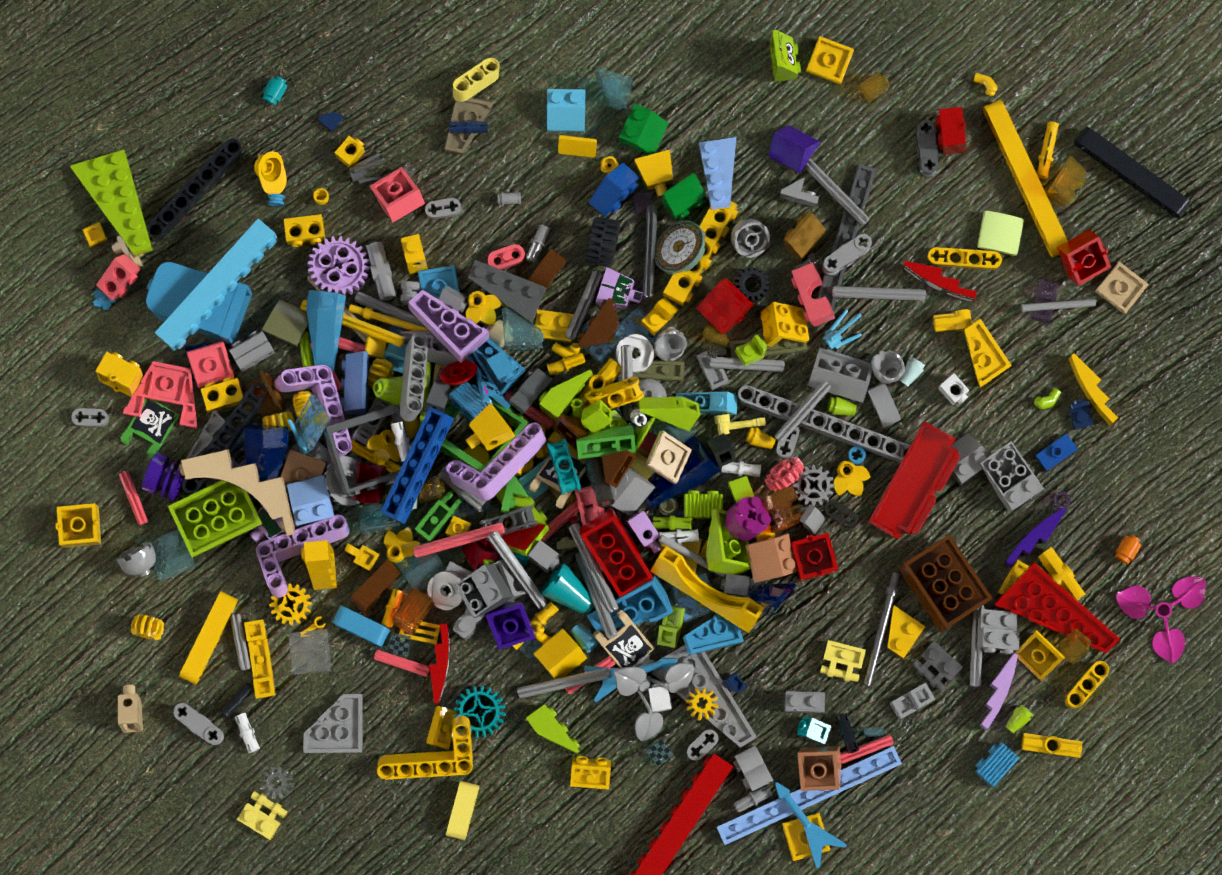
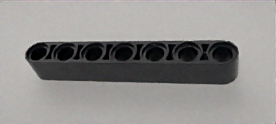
M1085 127L1075 139L1074 144L1079 149L1175 218L1180 219L1190 206L1191 201L1091 128Z
M237 139L227 140L149 222L146 228L151 240L155 242L163 240L238 161L243 154V148ZM231 146H238L236 152H229ZM220 159L226 160L223 166H217L216 162ZM206 173L213 174L209 180H204L203 176ZM195 186L200 188L196 194L190 193L191 188ZM185 200L186 205L184 207H177L179 201ZM167 214L174 215L171 221L164 220ZM154 228H160L158 235H152L151 231Z
M256 382L249 388L202 455L210 454L213 450H231L268 399L269 391L263 383ZM263 388L264 394L260 397L255 396L256 389ZM246 404L253 405V409L250 412L243 411ZM236 419L242 420V424L238 428L232 427V423ZM223 435H230L228 443H221ZM184 478L182 488L188 495H192L202 490L210 478ZM194 481L196 482V488L192 491L187 490L188 483Z

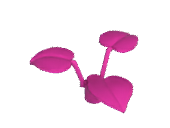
M1201 577L1180 579L1172 589L1173 595L1178 599L1170 604L1162 602L1157 607L1149 606L1151 595L1147 589L1141 586H1133L1118 592L1116 597L1122 611L1131 618H1143L1147 613V609L1156 610L1157 616L1164 619L1166 632H1158L1154 636L1152 644L1155 652L1160 657L1173 664L1181 657L1184 651L1185 637L1179 629L1169 631L1167 618L1171 616V607L1180 601L1182 606L1188 609L1200 606L1205 597L1206 580Z

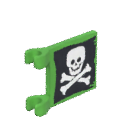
M145 399L141 418L134 417L120 440L127 445L133 434L152 443V446L147 451L148 457L152 459L159 452L180 415L154 400Z

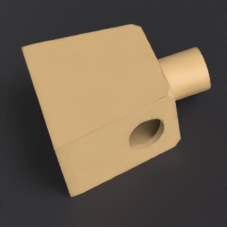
M135 685L123 686L124 695H118V725L123 733L142 732L141 699L138 694H135Z

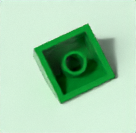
M634 103L619 136V143L647 155L655 154L669 123L653 111Z
M694 173L662 195V203L675 221L679 218L682 220L690 214V210L694 207L696 209L700 208L705 204L706 193Z

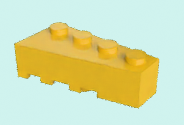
M328 540L304 542V548H301V557L307 565L314 590L337 588L334 549Z

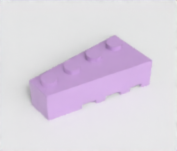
M424 290L420 291L408 302L409 310L460 363L489 339V331L487 329L481 328L474 321L465 318L458 311L444 305L442 301Z

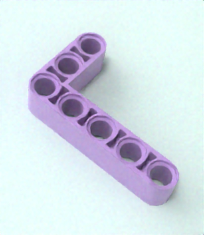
M318 365L287 369L275 379V387L280 392L312 389L314 399L317 398L327 418H329L325 427L345 421L333 374L328 366ZM348 429L332 433L339 457L345 456L352 448Z
M538 423L528 424L482 472L459 460L448 463L446 471L455 486L482 501L490 500L546 443L545 435Z
M334 515V517L296 529V533L287 536L285 533L258 544L256 553L267 586L274 597H283L288 591L279 562L300 555L301 548H304V542L328 540L329 543L347 537L350 530L346 519L342 515Z

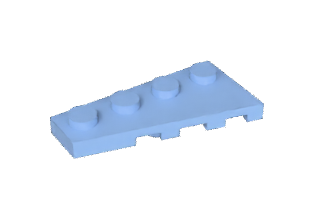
M736 137L699 143L711 210L730 207Z

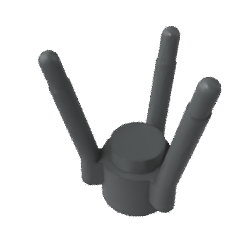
M378 152L349 167L353 182L359 181V184H362L364 182L379 181L386 177L364 178V176H367V168L383 162L385 158L382 157L372 161L380 156Z

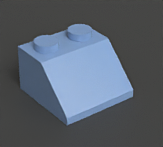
M325 475L287 484L296 526L334 517L329 491L326 489L327 483L324 481Z

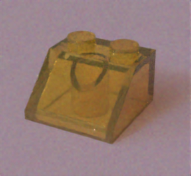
M1069 156L1046 194L1048 198L1064 208L1067 203L1072 204L1077 196L1074 193L1077 187L1081 189L1087 180L1084 178L1087 173L1086 170L1072 156Z

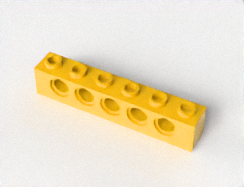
M731 201L730 207L711 210L710 206L699 227L703 229L705 235L708 231H713L716 237L710 239L706 236L704 248L707 250V253L696 264L698 266L696 271L685 270L672 275L663 292L664 297L681 306H684L685 302H690L694 294L691 292L694 286H699L703 278L700 276L703 269L707 271L712 262L709 258L712 253H717L721 245L718 243L721 236L725 238L730 229L727 225L730 220H735L739 212L736 210V203ZM716 215H723L725 220L717 222L714 217ZM681 280H686L689 282V286L682 288L678 283Z

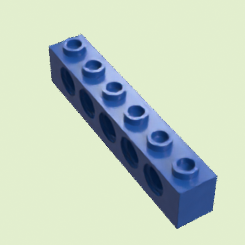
M429 407L380 513L404 524L406 523L454 418Z

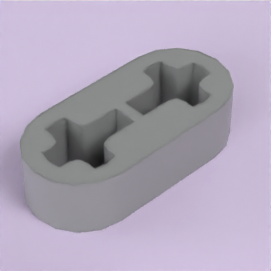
M455 198L431 201L425 207L427 217L432 220L454 217L461 211V204ZM450 203H454L455 206H458L455 208V211L451 212V209L444 208L450 207ZM432 206H435L436 209L442 208V210L436 211L435 215L432 212H428Z
M79 408L74 410L71 416L73 423L79 427H104L109 422L108 414L102 409ZM80 413H82L83 416L89 418L82 419V422H79V420L76 419V416H79ZM101 413L105 417V419L101 420V423H98L96 419H92V417H98Z
M798 426L793 430L796 432V435L792 434L790 440L786 438L783 443L778 442L776 453L781 459H788L792 456L799 436ZM785 442L789 443L788 450H790V453L787 452L786 455H783L782 450L779 449L783 448Z
M710 729L704 731L688 747L687 756L692 761L701 760L717 744V733ZM713 734L714 743L708 742L704 745L705 735ZM701 745L703 748L699 751L700 756L695 755L692 757L691 748L697 749Z

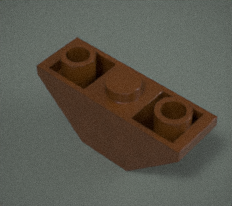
M604 299L599 306L600 312L598 315H594L589 321L588 325L590 327L586 332L583 331L579 336L578 347L586 348L610 343L620 328L614 299Z

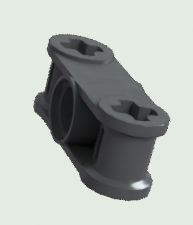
M923 120L919 123L916 130L917 155L920 173L924 177L929 178L934 176L938 169V147L934 124L930 120ZM923 127H926V130H928V133H925V131L922 130ZM927 164H929L930 167H932L931 170H928V167H926Z
M533 505L501 516L485 519L480 522V525L486 527L501 522L505 528V532L500 534V536L518 530L538 525V522L534 519ZM511 518L513 525L510 528H506L505 521Z

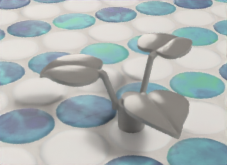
M692 663L672 665L665 673L666 682L658 681L650 676L646 677L645 671L640 667H625L614 670L618 692L621 695L628 696L637 691L648 710V713L640 714L635 722V733L639 740L645 741L653 737L661 730L663 725L662 715L658 712L652 713V709L643 692L649 689L650 682L664 687L668 686V690L671 693L684 690L693 677L694 666Z

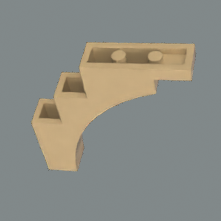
M229 449L181 460L182 464L179 465L181 475H185V479L206 477L233 483L253 495L267 510L272 519L282 517L283 521H280L282 532H286L287 536L296 533L283 477L260 482L256 463L233 468Z

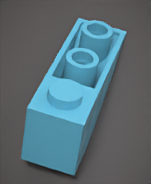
M730 392L676 393V397H684L699 403L700 414L737 415L738 396Z

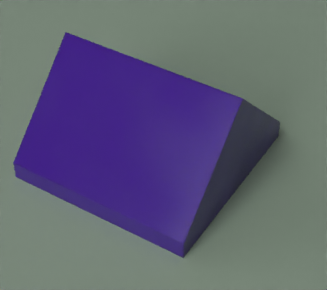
M788 125L774 133L768 156L788 168L801 173L819 146L820 141Z

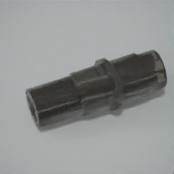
M602 456L584 458L587 470L586 477L590 480L598 506L601 508L611 506L615 500L611 486L605 481Z

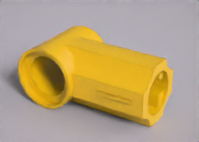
M968 309L933 316L935 332L952 330L964 332L963 329L972 323L971 313Z

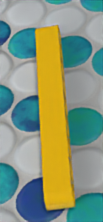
M1000 99L984 106V115L1052 258L1059 255L1057 247L1068 240L1007 109Z

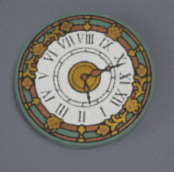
M680 221L667 228L659 237L655 246L654 258L658 267L671 275L692 269L700 261L705 251L706 235L703 229L692 221Z

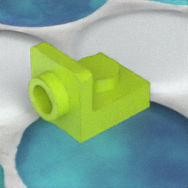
M757 334L753 336L752 341L737 347L735 353L745 367L763 359L767 346L765 341L760 339Z

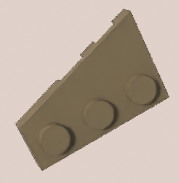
M469 98L464 102L455 100L451 121H484L494 103ZM449 130L445 151L464 155L476 133H471V135H467V133L450 134Z

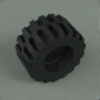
M595 217L587 246V263L605 267L612 265L620 230L618 220Z

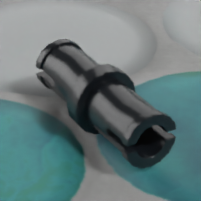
M245 682L235 695L232 694L230 696L231 699L219 711L229 719L239 706L242 707L244 705L243 702L255 691L254 688Z
M839 714L836 716V720L841 730L840 737L844 740L847 753H855L859 751L854 736L856 734L855 730L851 727L848 714Z

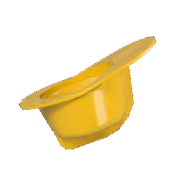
M274 151L258 155L254 171L260 179L263 190L267 194H280L286 187L287 182L281 155Z

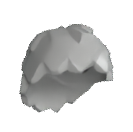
M668 327L657 336L654 343V351L662 360L674 361L681 357L686 349V338L682 332H679L674 327Z
M888 350L887 352L880 351L878 355L875 354L871 361L873 374L880 382L890 384L898 381L903 376L905 366L899 354Z

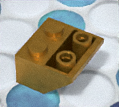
M809 211L806 215L803 213L797 220L795 229L790 228L785 234L783 248L801 262L822 238L826 229L812 212Z

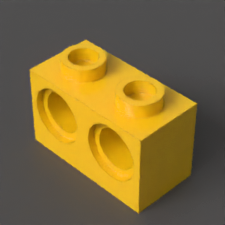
M322 214L284 219L286 242L291 247L303 246V243L317 245L324 241L325 230ZM312 227L319 228L317 234L309 233ZM299 229L301 232L298 236H291L292 230Z
M234 377L225 378L219 384L215 382L204 385L205 388L201 389L209 414L214 410L220 411L237 406L244 397L238 378L234 379ZM235 387L237 388L236 394L228 395V389ZM211 393H218L217 400H209Z

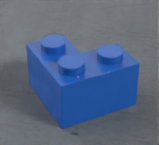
M622 163L604 178L589 204L605 217L611 212L615 214L621 206L619 202L623 201L629 193L632 194L638 187L637 181L640 176Z

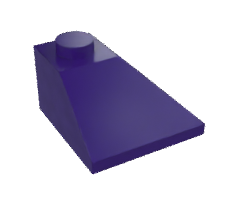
M507 601L500 607L486 613V618L499 650L536 638L522 602Z

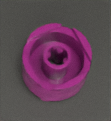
M758 497L742 498L727 510L725 526L729 534L734 538L742 539L741 541L754 539L771 522L767 508Z

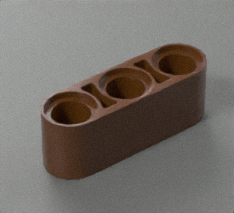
M387 560L349 600L360 611L365 613L398 580L402 572L390 560Z

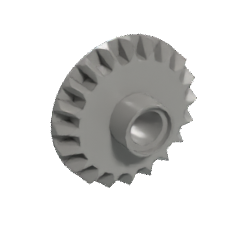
M347 456L340 457L348 486H352L355 484L358 461ZM331 461V464L327 466L328 470L324 473L326 475L324 480L327 483L326 489L330 492L329 496L333 497L334 502H338L340 505L353 506L358 504L359 502L353 500V496H349V493L342 494L336 471Z

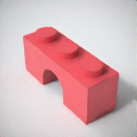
M813 262L793 270L791 281L794 288L799 290L800 294L797 297L801 306H805L804 316L807 322H811L816 327L835 319L832 307L826 296L820 299H813L811 297L812 291L816 287L823 285Z

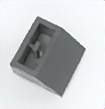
M484 564L455 585L473 618L492 611L513 598L495 564Z

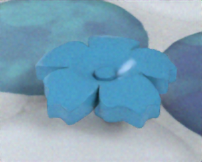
M98 289L94 291V298L96 299L93 301L94 306L109 310L112 306L111 303L116 302V299L111 300L103 291L101 292Z

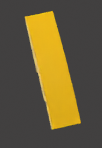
M1073 353L1069 358V362L1079 385L1095 410L1111 425L1118 417L1105 405L1110 398L1096 386L1101 379Z

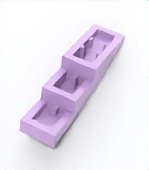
M1016 653L1010 657L990 684L996 691L984 705L990 709L988 715L979 725L984 730L989 728L1008 694L1018 657Z

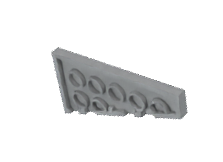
M683 645L665 656L666 658H677V663H692L694 666L691 682L684 690L676 693L686 702V699L693 700L688 695L690 692L696 696L695 688H698L700 693H702L703 687H706L705 694L707 695L712 690L713 694L710 698H718L717 701L712 703L719 706L718 708H711L715 711V715L707 712L709 715L708 721L740 748L757 738L730 692L722 684V679L705 652L689 656L686 646ZM662 668L651 671L660 681L666 682L665 673L667 670ZM699 699L697 706H701V709H704L707 701Z

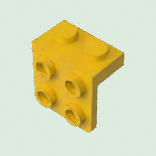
M773 302L761 311L763 336L766 346L772 347L782 338L803 343L808 342L809 333L807 320L804 316L805 310L801 307Z

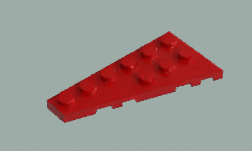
M1035 562L994 603V605L1000 608H1005L1014 614H1019L1035 623L1063 633L1072 639H1077L1105 653H1108L1120 640L1112 630Z

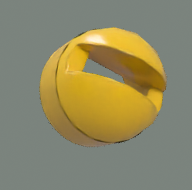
M323 188L317 189L313 194L314 201L318 205H325L329 200L328 191Z

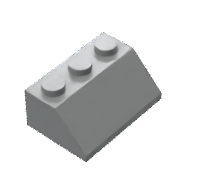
M820 347L808 386L816 389L825 381L831 386L828 392L833 395H840L853 401L863 402L873 371L871 363Z

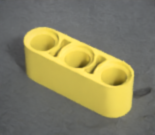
M494 58L485 59L458 77L453 83L454 99L464 102L495 82L499 77L500 65L498 60Z
M460 781L446 836L465 841L479 785Z

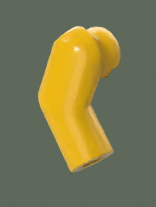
M979 73L975 74L973 82L983 84L986 87L985 93L989 96H994L995 91H997V85L990 76Z
M556 342L551 349L565 359L580 353V347L577 346L578 343H572L570 346L563 347Z
M536 625L533 629L536 639L542 644H545L552 638L543 633L544 627L541 625Z

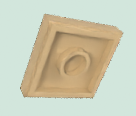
M1118 261L1095 292L1125 315L1149 284Z
M660 431L645 466L675 484L679 480L692 449L666 432Z

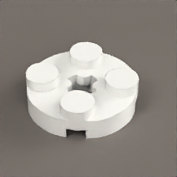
M631 334L618 343L616 359L620 366L621 346L631 345L632 352L634 349H638V353H640V356H637L636 359L632 358L633 373L643 372L652 364L654 349L646 337L639 334Z
M442 571L436 574L429 581L427 589L430 599L432 598L435 603L434 605L443 610H451L461 605L464 600L455 585L464 578L453 571ZM449 586L451 589L448 595H446V591H443V588Z

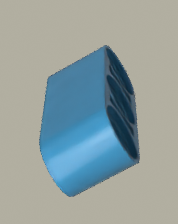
M341 605L332 621L334 625L379 647L383 646L390 631L385 626Z

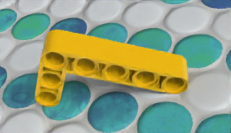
M462 715L457 716L453 720L454 751L383 755L378 759V776L388 780L469 774L473 768L470 720ZM459 726H464L465 728H464V729H458L457 727H459ZM459 744H466V746L461 747ZM461 761H466V762H468V763H467V764H462V763H460V762H461ZM447 762L448 765H442L441 763ZM383 766H389L390 768L384 769V768H382V767H383Z

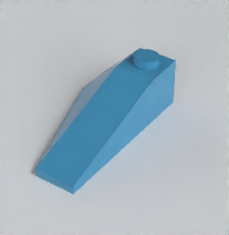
M309 290L306 312L314 366L326 365L331 371L335 369L346 299L345 295Z
M652 574V580L620 598L619 595L614 597L618 609L610 612V616L615 628L624 625L616 616L620 610H623L635 625L648 621L655 622L673 613L666 590L657 575ZM596 609L587 614L595 630L604 631Z

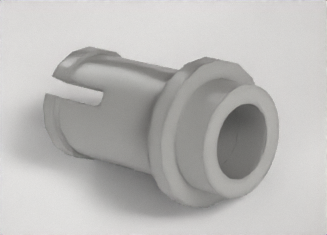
M503 191L497 193L498 205L521 204V193H503Z

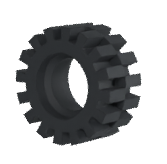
M752 266L748 269L746 267L738 273L735 287L751 302L754 301L756 303L767 295L769 281L768 276L765 275L763 270L761 271L759 270L760 268H753ZM749 278L758 280V290L754 292L748 291L745 288V281Z

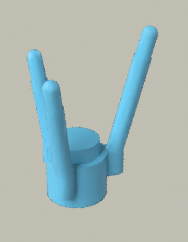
M845 309L830 329L824 333L823 340L830 349L834 347L839 349L842 345L862 336L859 333L840 341L843 339L840 334L862 316L860 313L840 330H834L847 314L848 310Z
M288 420L295 440L298 441L299 450L306 455L307 452L312 450V444L306 434L300 436L292 420Z

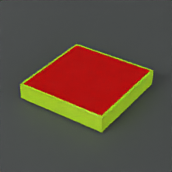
M538 522V525L518 530L503 535L501 538L511 552L528 556L539 540L550 529L548 525Z

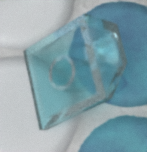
M596 68V83L608 104H611V107L615 109H627L633 89V78Z
M506 307L502 308L505 346L521 352L543 348V333L537 325L529 322L514 310Z
M179 529L167 533L151 543L156 553L154 568L160 582L196 567Z

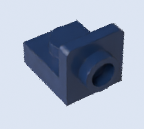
M1083 399L1073 401V405L1068 410L1074 430L1093 426L1089 401L1084 402Z

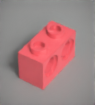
M123 254L112 261L96 286L111 300L119 297L123 298L129 291L127 288L138 279L137 274L141 269L126 254Z
M599 486L581 488L580 491L575 490L582 526L605 513L602 498L597 494L600 491Z

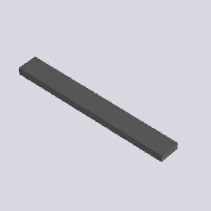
M858 164L848 197L864 212L877 169ZM844 209L831 254L857 235L860 224L846 209ZM829 262L828 268H830V267H833V268H834V267H835V263L830 264V262ZM846 267L833 276L824 274L823 285L820 286L817 299L826 296L832 310L837 297H832V288L834 286H841Z

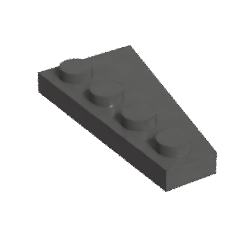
M477 260L474 261L468 276L471 281L488 293L496 296L502 303L533 323L546 287Z

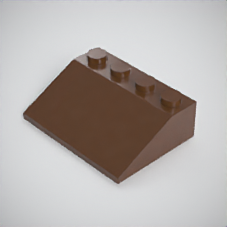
M950 534L898 568L940 633L993 599Z

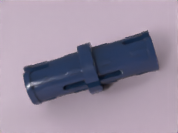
M449 121L450 134L467 133V135H471V133H488V121Z

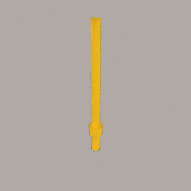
M352 304L349 307V312L362 315V318L368 320L375 319L410 331H429L426 327L375 312L368 307L362 308Z

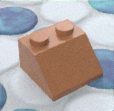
M789 534L773 535L745 545L755 583L798 571Z
M840 746L801 747L798 752L801 791L840 790Z

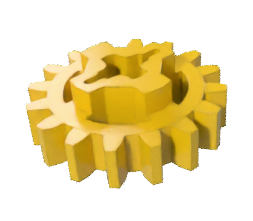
M291 583L288 584V591L283 596L284 599L279 606L278 602L281 597L271 596V599L274 600V603L269 604L270 607L274 608L271 613L272 615L277 614L275 618L277 621L282 618L283 625L287 621H289L290 626H293L294 621L301 624L300 618L306 620L305 613H311L307 608L312 605V602L307 601L310 595H304L306 589L303 588L300 591L298 584L295 588H293ZM289 592L298 593L300 596L293 597ZM287 597L292 602H296L295 604H293L294 612L289 607H286L288 605ZM304 603L303 609H302V611L299 613V612H298V609H299L300 605H302V604ZM281 613H291L292 617H286Z

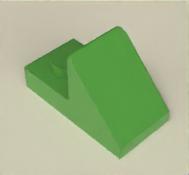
M515 475L506 485L501 512L505 514L510 513V509L514 510L516 499L513 496L529 499Z

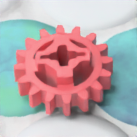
M796 457L781 460L779 464L771 468L770 474L766 475L765 484L774 492L777 489L781 491L782 488H788L794 481L799 479V474L803 473V463Z

